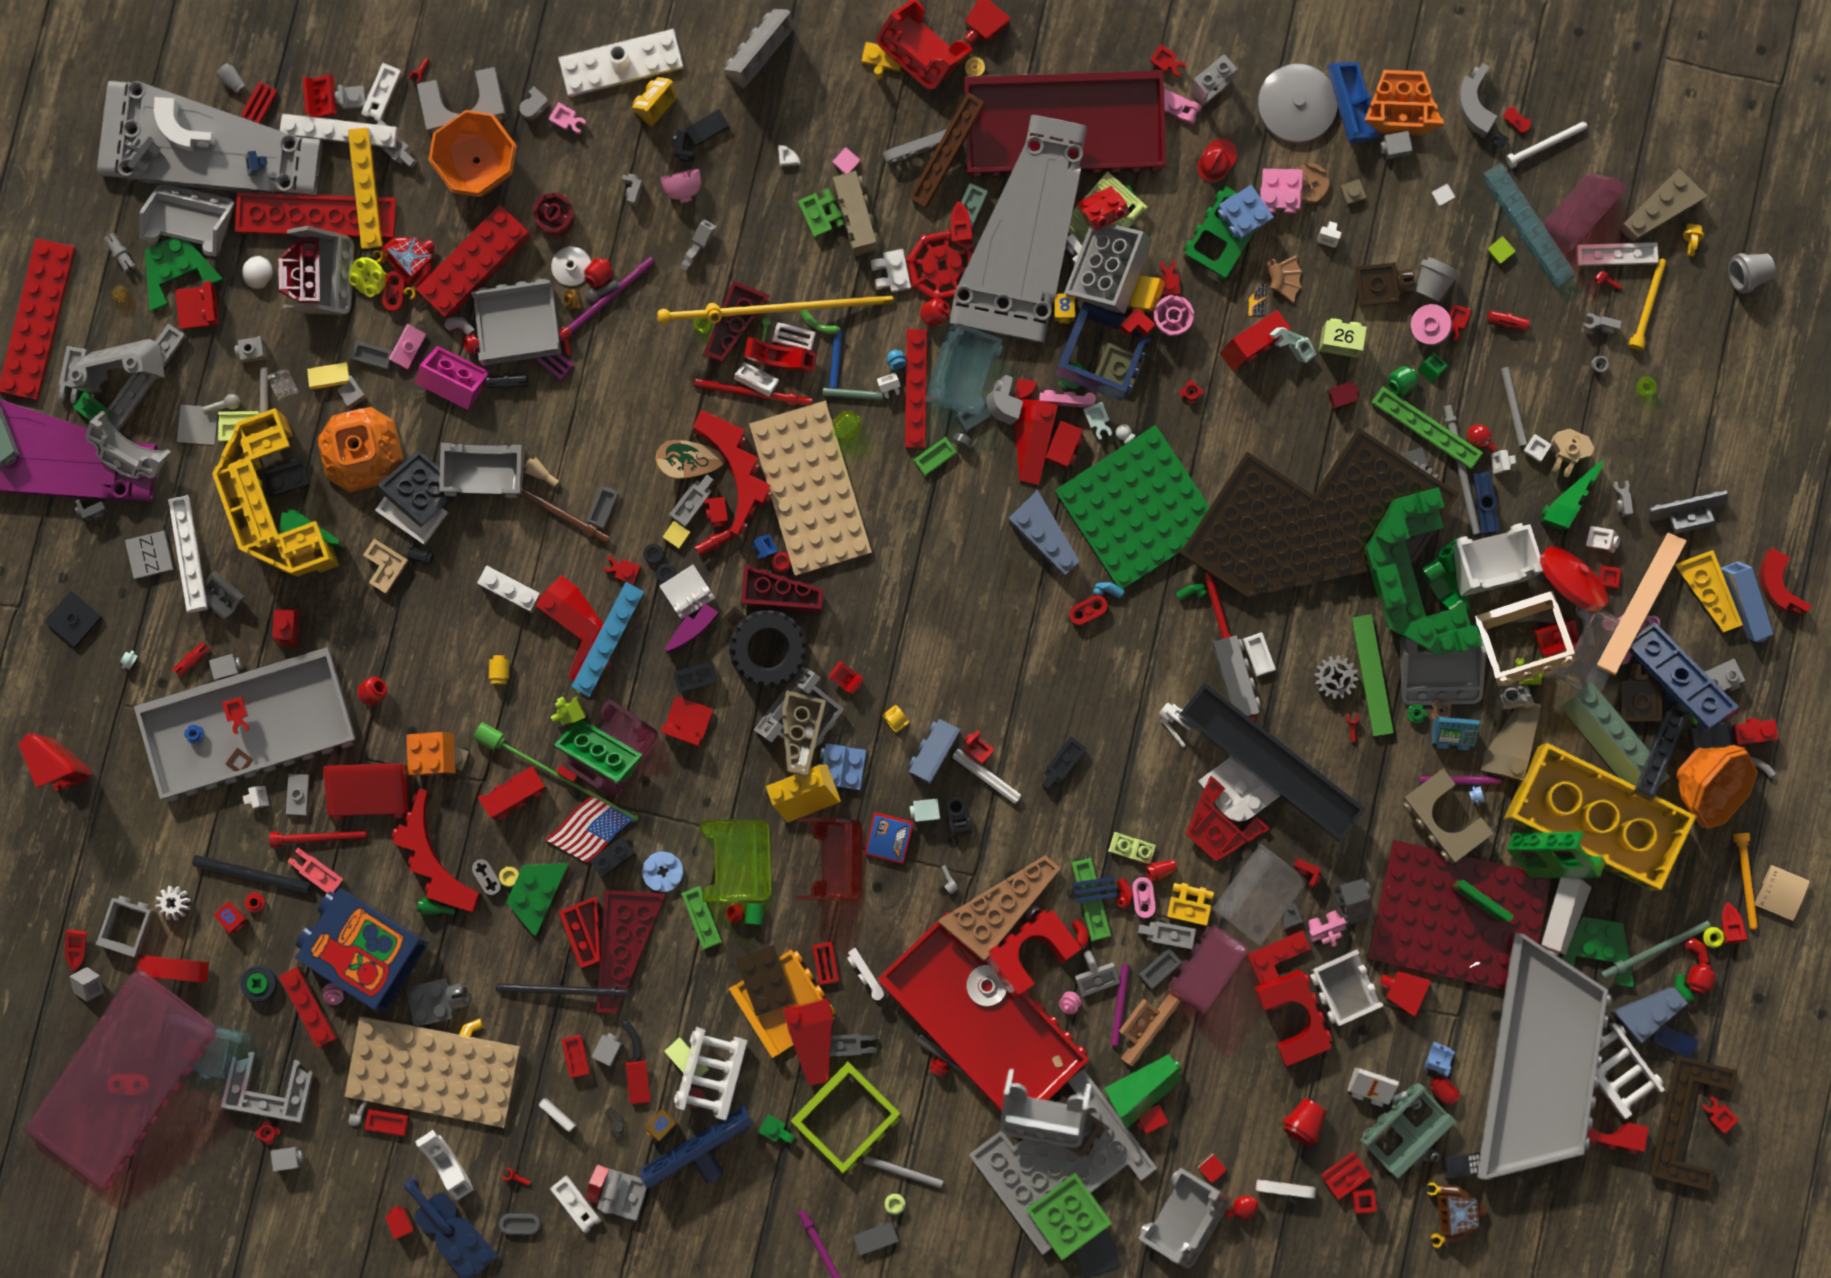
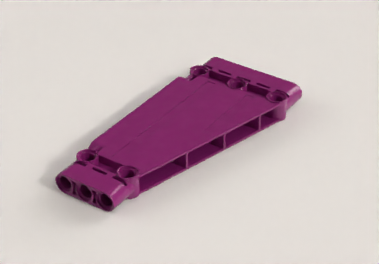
M0 399V406L19 452V455L15 457L14 463L4 467L0 465V492L110 500V498L123 501L153 500L156 476L153 478L139 477L135 479L119 474L114 469L109 468L95 454L97 450L93 444L87 442L85 435L88 428ZM135 443L143 448L158 451L157 444ZM125 485V493L119 495L118 489Z

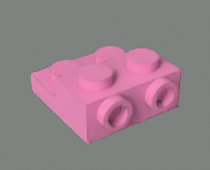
M1263 169L1260 198L1271 213H1276V210H1284V213L1294 214L1296 210H1301L1303 170Z

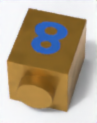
M662 1108L644 1126L647 1129L645 1133L652 1140L657 1139L660 1141L678 1122Z

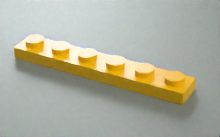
M369 128L348 129L361 248L383 247Z

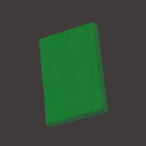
M1464 880L1456 881L1453 885L1455 891L1500 923L1510 922L1513 918L1511 913Z

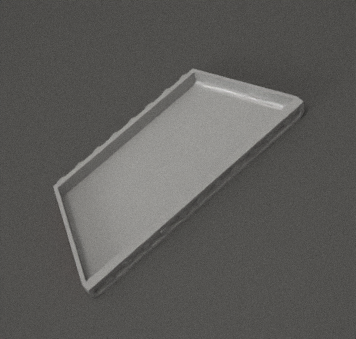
M1520 933L1514 934L1478 1164L1477 1177L1483 1179L1584 1154V1150H1588L1589 1138H1586L1587 1129L1591 1130L1592 1117H1589L1590 1109H1594L1595 1097H1592L1593 1088L1597 1089L1599 1079L1598 1076H1595L1596 1068H1600L1602 1056L1598 1055L1599 1048H1603L1605 1036L1602 1035V1028H1606L1608 1015H1605V1008L1610 1006L1611 1000L1608 990L1526 935Z

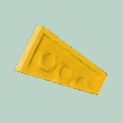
M1713 550L1675 564L1677 570L1722 632L1743 625Z

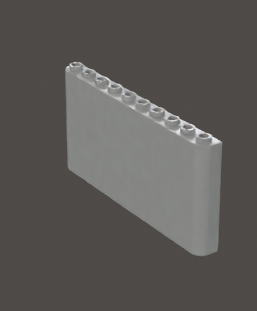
M328 647L134 706L159 797L162 800L167 799V802L176 801L183 794H186V796L198 794V790L206 788V790L215 789L218 787L217 784L225 782V784L237 782V778L242 776L245 779L254 777L258 771L270 772L276 770L275 766L281 764L284 767L295 764L297 759L309 760L315 758L314 754L322 752V755L334 752L333 748L336 747L348 748L353 746V742L356 741L333 658ZM243 697L248 712V717L243 718V720L249 725V731L246 732L244 726L240 725L238 727L239 734L236 735L232 730L234 721L227 722L222 702ZM196 724L203 728L204 738L200 743L190 744L187 738H185L184 732L188 729L189 725ZM237 748L253 759L246 769L241 770L247 759L237 754L231 763L240 771H234L225 764Z

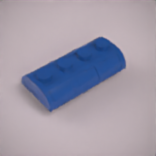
M1342 62L1329 64L1326 68L1348 142L1361 143L1380 137L1377 130L1364 122L1370 108L1372 96L1367 93L1359 63Z

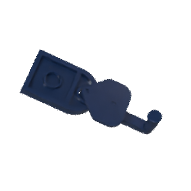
M409 1177L405 1182L404 1188L420 1206L414 1215L416 1223L425 1233L436 1234L435 1244L438 1251L462 1278H473L498 1257L496 1251L468 1220L456 1217V1204L447 1194L439 1192L430 1199H427L416 1187L418 1184L417 1179Z

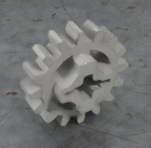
M1337 655L1335 660H1333L1332 656H1329L1328 662L1323 659L1321 661L1323 666L1316 667L1319 673L1314 674V677L1318 678V681L1314 684H1320L1321 687L1318 691L1324 690L1325 697L1332 694V699H1336L1337 695L1342 699L1344 698V692L1347 695L1351 694L1349 688H1356L1353 682L1358 681V678L1354 677V674L1358 671L1351 669L1354 663L1347 664L1348 658L1341 661L1340 655ZM1337 664L1343 666L1346 670L1339 669ZM1326 667H1329L1328 675L1323 677L1324 670L1326 669ZM1334 672L1336 675L1341 676L1338 682L1336 680H1332L1331 678L1334 675ZM1349 678V682L1347 686L1344 688L1343 682L1345 679ZM1326 684H1330L1335 690L1329 689Z

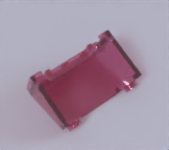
M608 699L600 710L601 718L605 721L599 730L643 755L635 769L636 771L655 743L658 732L637 716ZM568 756L564 767L612 798L620 795L631 779L629 777L616 784Z

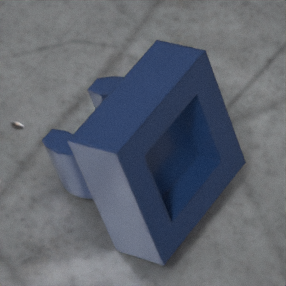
M256 151L247 152L245 160L248 176H256L259 169L266 168L267 158H257Z

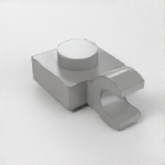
M1588 313L1586 318H1590L1592 324L1585 323L1583 328L1591 330L1597 326V328L1602 329V332L1613 334V332L1616 333L1620 329L1622 321L1604 316L1598 317Z
M1628 480L1624 481V489L1618 487V482L1613 483V490L1619 494L1616 506L1617 511L1621 513V517L1633 514Z

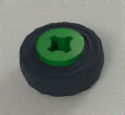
M251 966L241 976V991L251 1001H265L272 997L276 991V976L266 966Z

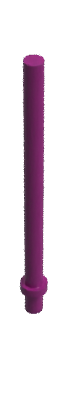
M650 256L642 264L639 263L638 267L620 282L619 288L605 294L568 326L571 333L583 325L641 274H646L648 272L647 269L656 263ZM559 334V340H560V343H561V342H563V340H562V338H561V336H560V334Z
M805 1209L797 1214L803 1223L801 1226L808 1232L831 1278H841L813 1226V1220L809 1219Z

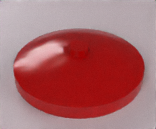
M1555 546L1548 547L1540 555V565L1546 577L1572 603L1591 612L1600 611L1608 603V595L1604 585L1597 575L1578 557Z

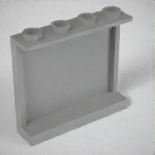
M537 279L533 283L518 282L513 286L498 285L493 289L478 288L476 291L471 292L474 298L480 348L478 356L482 366L561 354L554 291L550 280Z

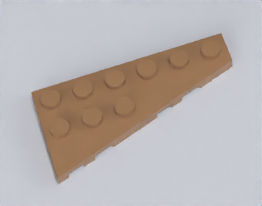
M1045 855L947 916L939 919L937 923L984 961L990 954L989 950L999 944L1061 868Z

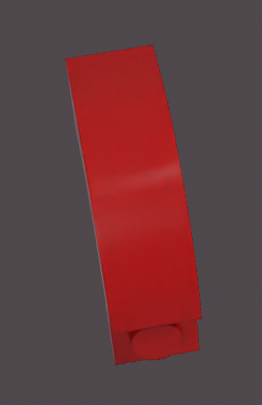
M748 338L744 357L753 360V363L767 367L797 372H814L817 352L806 348L777 346L756 338Z
M1771 548L1767 550L1759 572L1760 585L1765 597L1779 611H1784L1789 606V610L1795 614L1807 613L1811 604L1792 595L1783 583V571L1790 557Z
M139 954L136 975L207 983L210 962Z

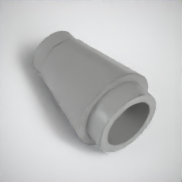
M226 63L216 72L219 76L218 79L236 93L246 86L233 65L230 66Z

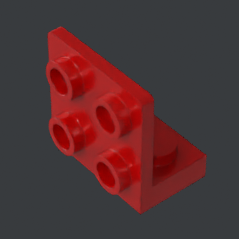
M211 281L203 282V287L177 289L175 291L180 329L219 325L216 286Z
M676 696L665 725H662L660 732L700 747L713 709Z

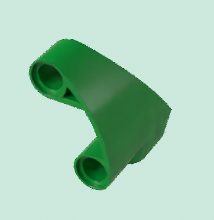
M1453 540L1439 551L1436 559L1420 570L1446 610L1465 606L1468 613L1471 610L1467 596H1460L1453 552V544L1456 541Z

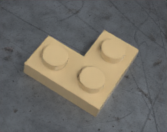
M373 539L363 555L379 565L369 583L386 594L409 561L376 539Z

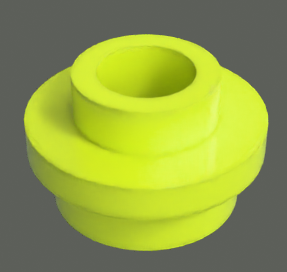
M1716 927L1708 928L1703 935L1705 944L1712 948L1719 947L1724 941L1723 932ZM1715 934V940L1711 941L1710 936Z

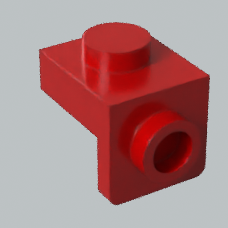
M839 661L828 676L850 694H853L861 687L864 679L841 661Z
M977 730L974 734L970 733L965 738L963 752L982 766L994 754L995 749L980 738L981 732Z

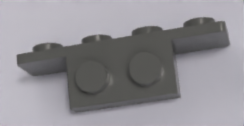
M1717 491L1705 496H1695L1691 499L1677 500L1665 505H1655L1649 509L1648 520L1653 522L1669 518L1675 534L1713 526L1715 520L1710 509L1727 505L1729 494L1727 491Z

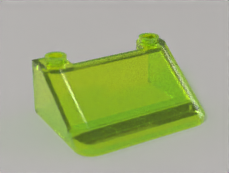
M762 819L700 821L702 835L706 838H714L716 885H708L704 888L702 893L703 902L766 900L771 894L770 844L767 822Z

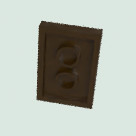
M774 945L736 958L756 1016L795 1002Z

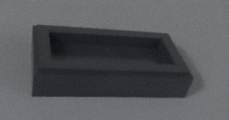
M720 109L685 129L694 145L698 146L730 126Z

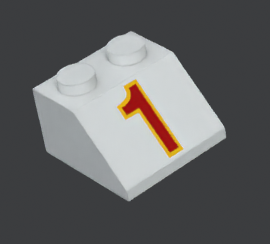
M1354 1068L1347 1091L1352 1092L1351 1097L1360 1100L1367 1097L1372 1099V1104L1382 1107L1383 1103L1389 1105L1399 1082L1363 1069Z

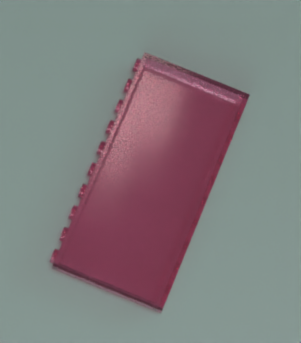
M141 969L135 971L123 985L30 1120L24 1132L101 1191L104 1189L108 1190L115 1182L114 1176L117 1173H121L125 1168L126 1163L124 1162L128 1157L131 1158L138 1148L135 1147L139 1141L142 1142L148 1135L147 1129L149 1126H153L159 1119L158 1113L160 1110H164L171 1102V1099H169L171 1094H175L182 1086L181 1080L183 1077H187L192 1072L194 1061H198L205 1053L203 1048L215 1039L216 1035L214 1033L218 1027Z

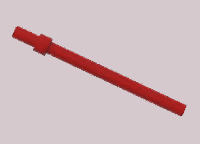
M694 379V387L783 401L789 405L801 404L810 406L813 398L797 396L796 393L790 392L789 394L772 392L770 396H767L753 388Z

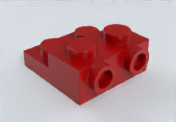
M1112 186L1076 203L1079 211L1094 232L1130 215L1127 203Z

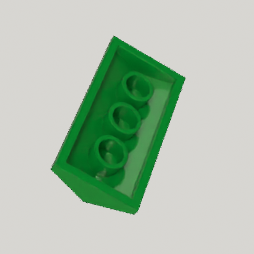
M582 719L576 721L554 744V747L616 784L631 777L643 757L641 753Z

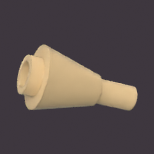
M536 457L534 460L529 458L524 465L526 469L524 473L545 480L553 487L559 481L549 474Z

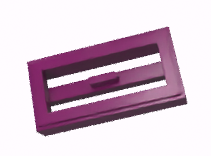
M561 354L555 356L568 366L567 368H564L553 357L545 356L563 371L560 375L540 357L534 358L561 381L574 367Z

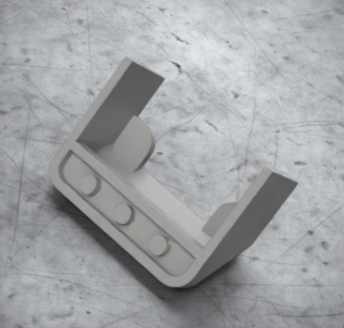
M310 226L288 229L287 234L303 238H319L320 303L295 302L283 304V308L306 314L341 315L348 313L351 308L352 285L349 283L348 277L350 276V267L353 264V240L347 235Z
M1010 1069L1004 1093L1000 1123L1001 1132L1008 1136L1066 1147L1080 1146L1091 1084L1087 1083L1085 1097L1080 1095L1071 1096L1067 1104L1027 1097V1089L1024 1086L1012 1083L1014 1070Z

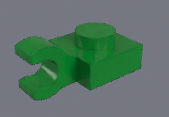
M770 1114L767 1115L758 1131L775 1142L781 1137L785 1141L793 1143L796 1137L784 1130L786 1123Z

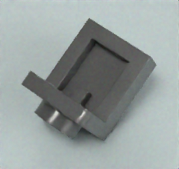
M78 499L75 501L77 504L75 507L77 515L86 521L102 519L105 517V513L110 512L107 504L104 502H99L86 508L82 500Z

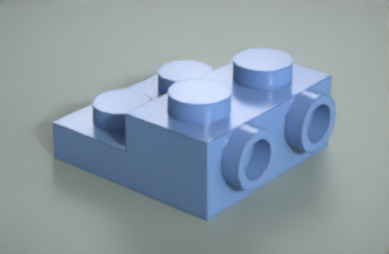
M1252 185L1220 203L1218 206L1219 211H1217L1222 221L1226 220L1229 224L1231 234L1234 237H1238L1239 240H1242L1274 218Z
M826 744L825 748L821 747L820 759L823 760V764L828 765L835 787L860 790L866 750Z

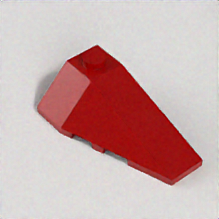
M1019 399L1023 403L1019 419L1014 422L1019 481L1039 486L1058 405L1040 400Z

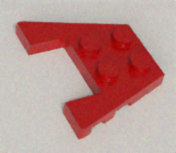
M1210 776L1185 835L1214 861H1217L1238 849L1244 843L1253 840L1261 833H1265L1270 828L1257 816H1254L1242 831L1239 830L1212 805L1226 788L1213 776Z

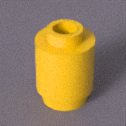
M494 655L493 659H489L490 684H507V679H509V660L505 659L503 655Z

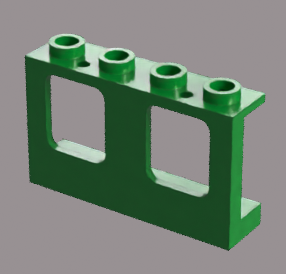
M1225 187L1224 191L1219 190L1214 198L1216 204L1213 208L1209 206L1203 216L1206 220L1203 224L1199 223L1193 232L1196 235L1193 241L1188 240L1183 248L1185 259L1188 256L1218 275L1217 278L1223 282L1255 233L1254 231L1242 240H1239L1238 237H1234L1229 231V224L1215 216V211L1225 197L1230 198L1234 194H1238L1228 187ZM1203 231H1209L1227 243L1225 250L1217 261H1212L1194 249V245Z
M1583 832L1513 833L1507 847L1508 852L1530 878H1599L1606 862L1602 856H1589L1581 847L1580 842L1584 835ZM1533 851L1538 853L1540 857H1532L1529 865L1519 852ZM1553 851H1570L1574 856H1556Z

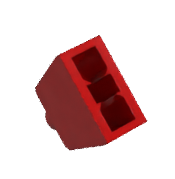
M978 0L965 21V26L969 31L963 38L970 45H973L978 38L984 43H988L1009 26L1011 18L990 0Z
M280 608L274 610L272 638L277 646L298 647L301 609Z
M1396 972L1394 978L1383 974L1378 985L1388 989L1385 996L1386 999L1409 1015L1416 1016L1431 981L1410 974Z

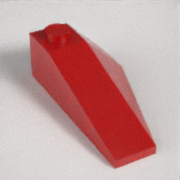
M562 575L546 589L535 604L536 607L580 639L585 634L594 643L603 626V622L579 588Z
M829 998L792 1005L783 1009L787 1028L808 1085L828 1082L830 1071L829 1053L830 1044H832L831 1027L833 1025V1013Z

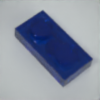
M1662 1025L1655 1031L1651 1042L1691 1059L1698 1040L1666 1025Z

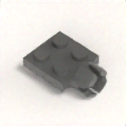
M446 978L406 987L413 1024L417 1027L455 1018L454 1011L456 1009L469 1005V996L458 997V994L468 992L466 986L462 983L448 985Z

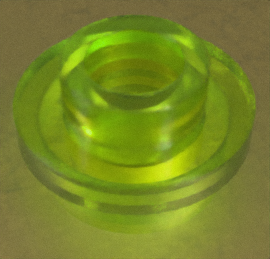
M1642 377L1638 380L1636 389L1640 395L1649 397L1655 393L1657 384L1651 377ZM1643 384H1648L1649 390H1645Z

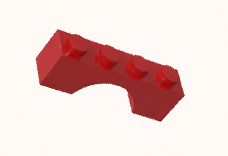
M295 967L279 976L316 1047L322 1048L337 1040L339 1036L331 1021L317 1003L311 989V984L302 967Z
M1624 1122L1617 1131L1610 1134H1602L1591 1126V1130L1587 1129L1586 1138H1589V1144L1597 1145L1598 1142H1603L1607 1148L1617 1150L1618 1146L1626 1147L1625 1152L1637 1154L1638 1150H1645L1649 1127Z

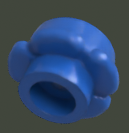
M191 724L185 730L184 736L190 744L200 743L204 738V730L201 726Z

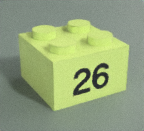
M1340 319L1327 320L1322 328L1319 352L1358 358L1363 351L1367 327L1362 326L1358 322L1346 324L1342 323Z

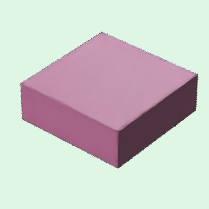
M845 147L834 159L833 164L846 174L852 172L861 161Z

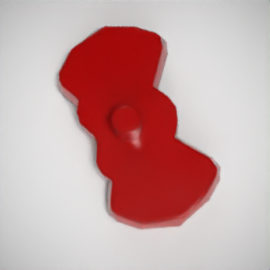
M1510 107L1505 110L1503 119L1513 125L1519 133H1524L1530 129L1531 120L1523 119L1521 114H1517L1516 107Z

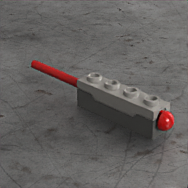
M1204 573L1222 636L1221 640L1212 643V647L1228 701L1256 722V715L1259 713L1258 709H1261L1259 698H1255L1253 690L1256 688L1253 678L1248 676L1247 670H1250L1247 658L1243 659L1241 651H1244L1242 640H1238L1237 635L1231 637L1229 634L1212 573Z

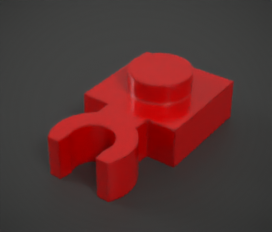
M1162 44L1149 61L1165 73L1168 69L1172 70V74L1177 78L1181 74L1176 71V68L1181 67L1185 70L1187 66L1182 61H1175L1177 55Z
M1161 261L1160 269L1164 275H1159L1158 278L1165 282L1161 296L1180 294L1179 274H1173L1176 267L1175 261L1171 262L1172 267L1169 269L1165 268L1164 261Z
M1456 304L1452 305L1449 312L1452 322L1450 333H1455L1454 341L1460 339L1459 330L1460 328L1466 330L1473 313L1471 309Z
M607 557L608 561L613 562V566L611 568L603 567L604 571L608 573L616 572V579L634 585L641 566L624 559L619 564L613 557Z
M243 697L222 702L227 722L234 721L232 727L234 734H239L238 727L240 725L244 726L246 732L249 731V725L243 720V718L248 717Z
M1710 1096L1709 1099L1712 1101V1107L1708 1108L1705 1104H1702L1701 1107L1704 1111L1712 1113L1708 1119L1725 1134L1739 1119L1726 1105L1723 1104L1719 1108L1718 1101Z

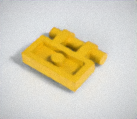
M1174 883L1172 891L1180 892L1179 898L1171 897L1167 917L1207 926L1211 905L1203 904L1204 898L1212 900L1214 892L1208 891L1204 887L1199 889L1190 887L1186 883H1182V885ZM1186 894L1197 896V902L1185 900Z

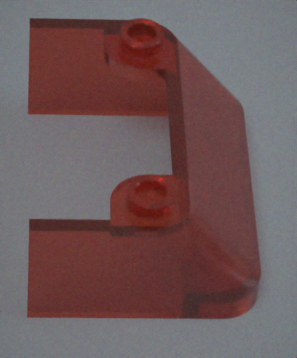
M823 817L798 818V822L812 823L811 832L813 837L817 840H822V880H816L812 883L810 889L811 896H797V900H859L862 894L863 837L860 821Z

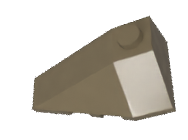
M786 691L782 707L788 772L808 776L826 700Z
M1534 702V707L1525 709L1517 707L1514 709L1507 722L1486 750L1480 771L1518 782L1524 781L1541 704Z

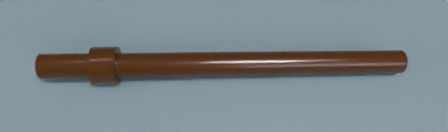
M522 487L521 494L519 495L583 530L589 537H595L606 544L609 542L611 537L599 531L598 527L592 524L588 525Z

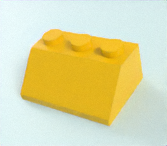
M827 764L810 768L808 776L795 774L766 786L773 807L787 823L841 802Z

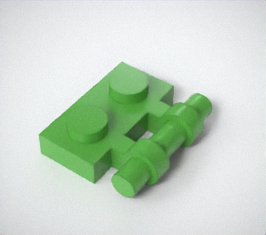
M829 189L822 191L823 199L819 200L815 193L798 201L814 238L832 231L830 223L833 221L836 222L838 228L845 225L842 219L843 214L838 210L835 196L831 195ZM828 205L831 212L828 216H826L823 207Z

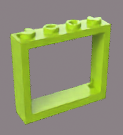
M848 1061L798 1112L791 1122L842 1172L845 1170L850 1172L858 1164L855 1160L860 1155L865 1157L872 1149L870 1145L873 1141L879 1142L886 1135L884 1130L889 1125L893 1128L900 1120L898 1117L900 1112ZM850 1072L891 1115L842 1163L801 1121Z

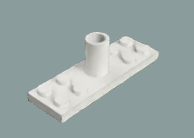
M674 29L559 57L569 97L683 69Z

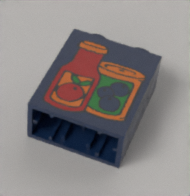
M340 888L336 894L330 891L324 896L318 906V912L322 916L315 927L308 926L299 935L296 947L300 951L295 958L374 1010L387 1012L430 942L352 892Z

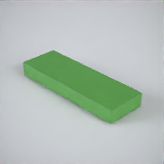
M701 886L681 893L702 949L705 950L722 943Z

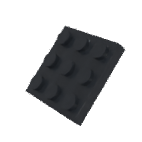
M420 450L377 485V490L420 528L457 497L445 496V492L439 491L440 468Z

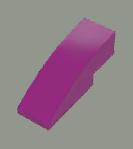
M704 604L694 620L686 616L664 649L670 653L695 640L715 621L719 612Z

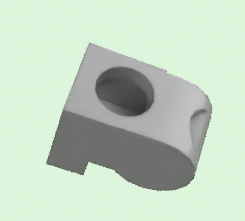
M535 87L529 91L531 97L520 104V112L526 120H534L550 105L548 99Z

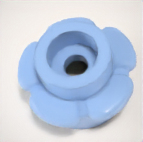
M1473 786V791L1469 792L1472 802L1477 803V805L1486 802L1481 786L1477 788Z

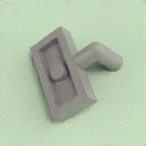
M1090 950L1084 952V957L1090 971L1075 976L1082 997L1120 983L1113 962L1098 968Z

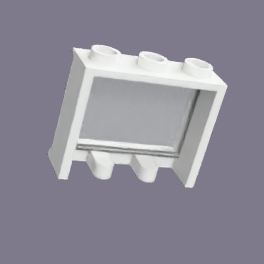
M1358 950L1311 969L1313 973L1310 975L1314 986H1319L1321 991L1319 993L1320 1000L1323 1005L1327 1004L1329 1008L1327 1015L1331 1023H1335L1336 1026H1340L1383 1006L1382 1002H1379L1374 985L1366 974V967L1361 963Z

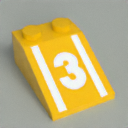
M658 77L655 81H650L645 88V93L642 96H637L632 103L633 112L651 127L677 98L673 81L670 79Z

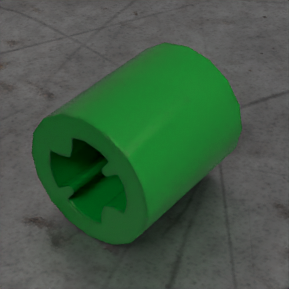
M747 903L745 923L763 925L765 905Z

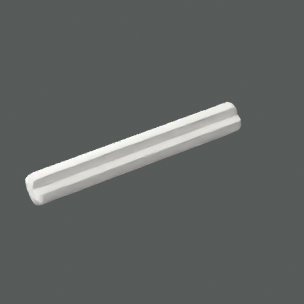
M957 749L954 752L953 759L1010 801L1017 803L1021 798V794L986 768L977 764L963 751Z

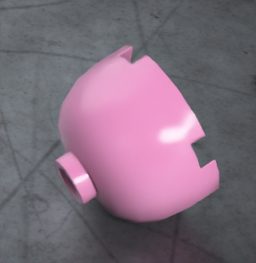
M699 169L678 172L672 175L671 178L670 175L660 178L666 195L672 199H680V203L691 201V196L697 194L701 187Z
M1170 295L1163 298L1157 304L1154 311V322L1163 334L1178 336L1190 328L1194 311L1191 304L1185 298Z

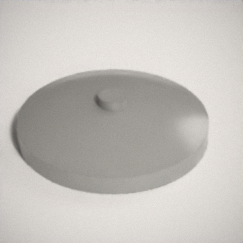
M1291 64L1277 69L1265 80L1258 96V112L1263 125L1278 139L1289 143H1306L1323 135L1331 126L1337 112V101L1331 81L1324 73L1312 66Z

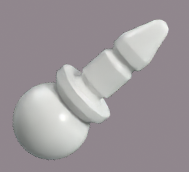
M1122 424L1116 429V436L1120 440H1124V444L1130 442L1136 436L1132 434L1131 428L1126 424Z

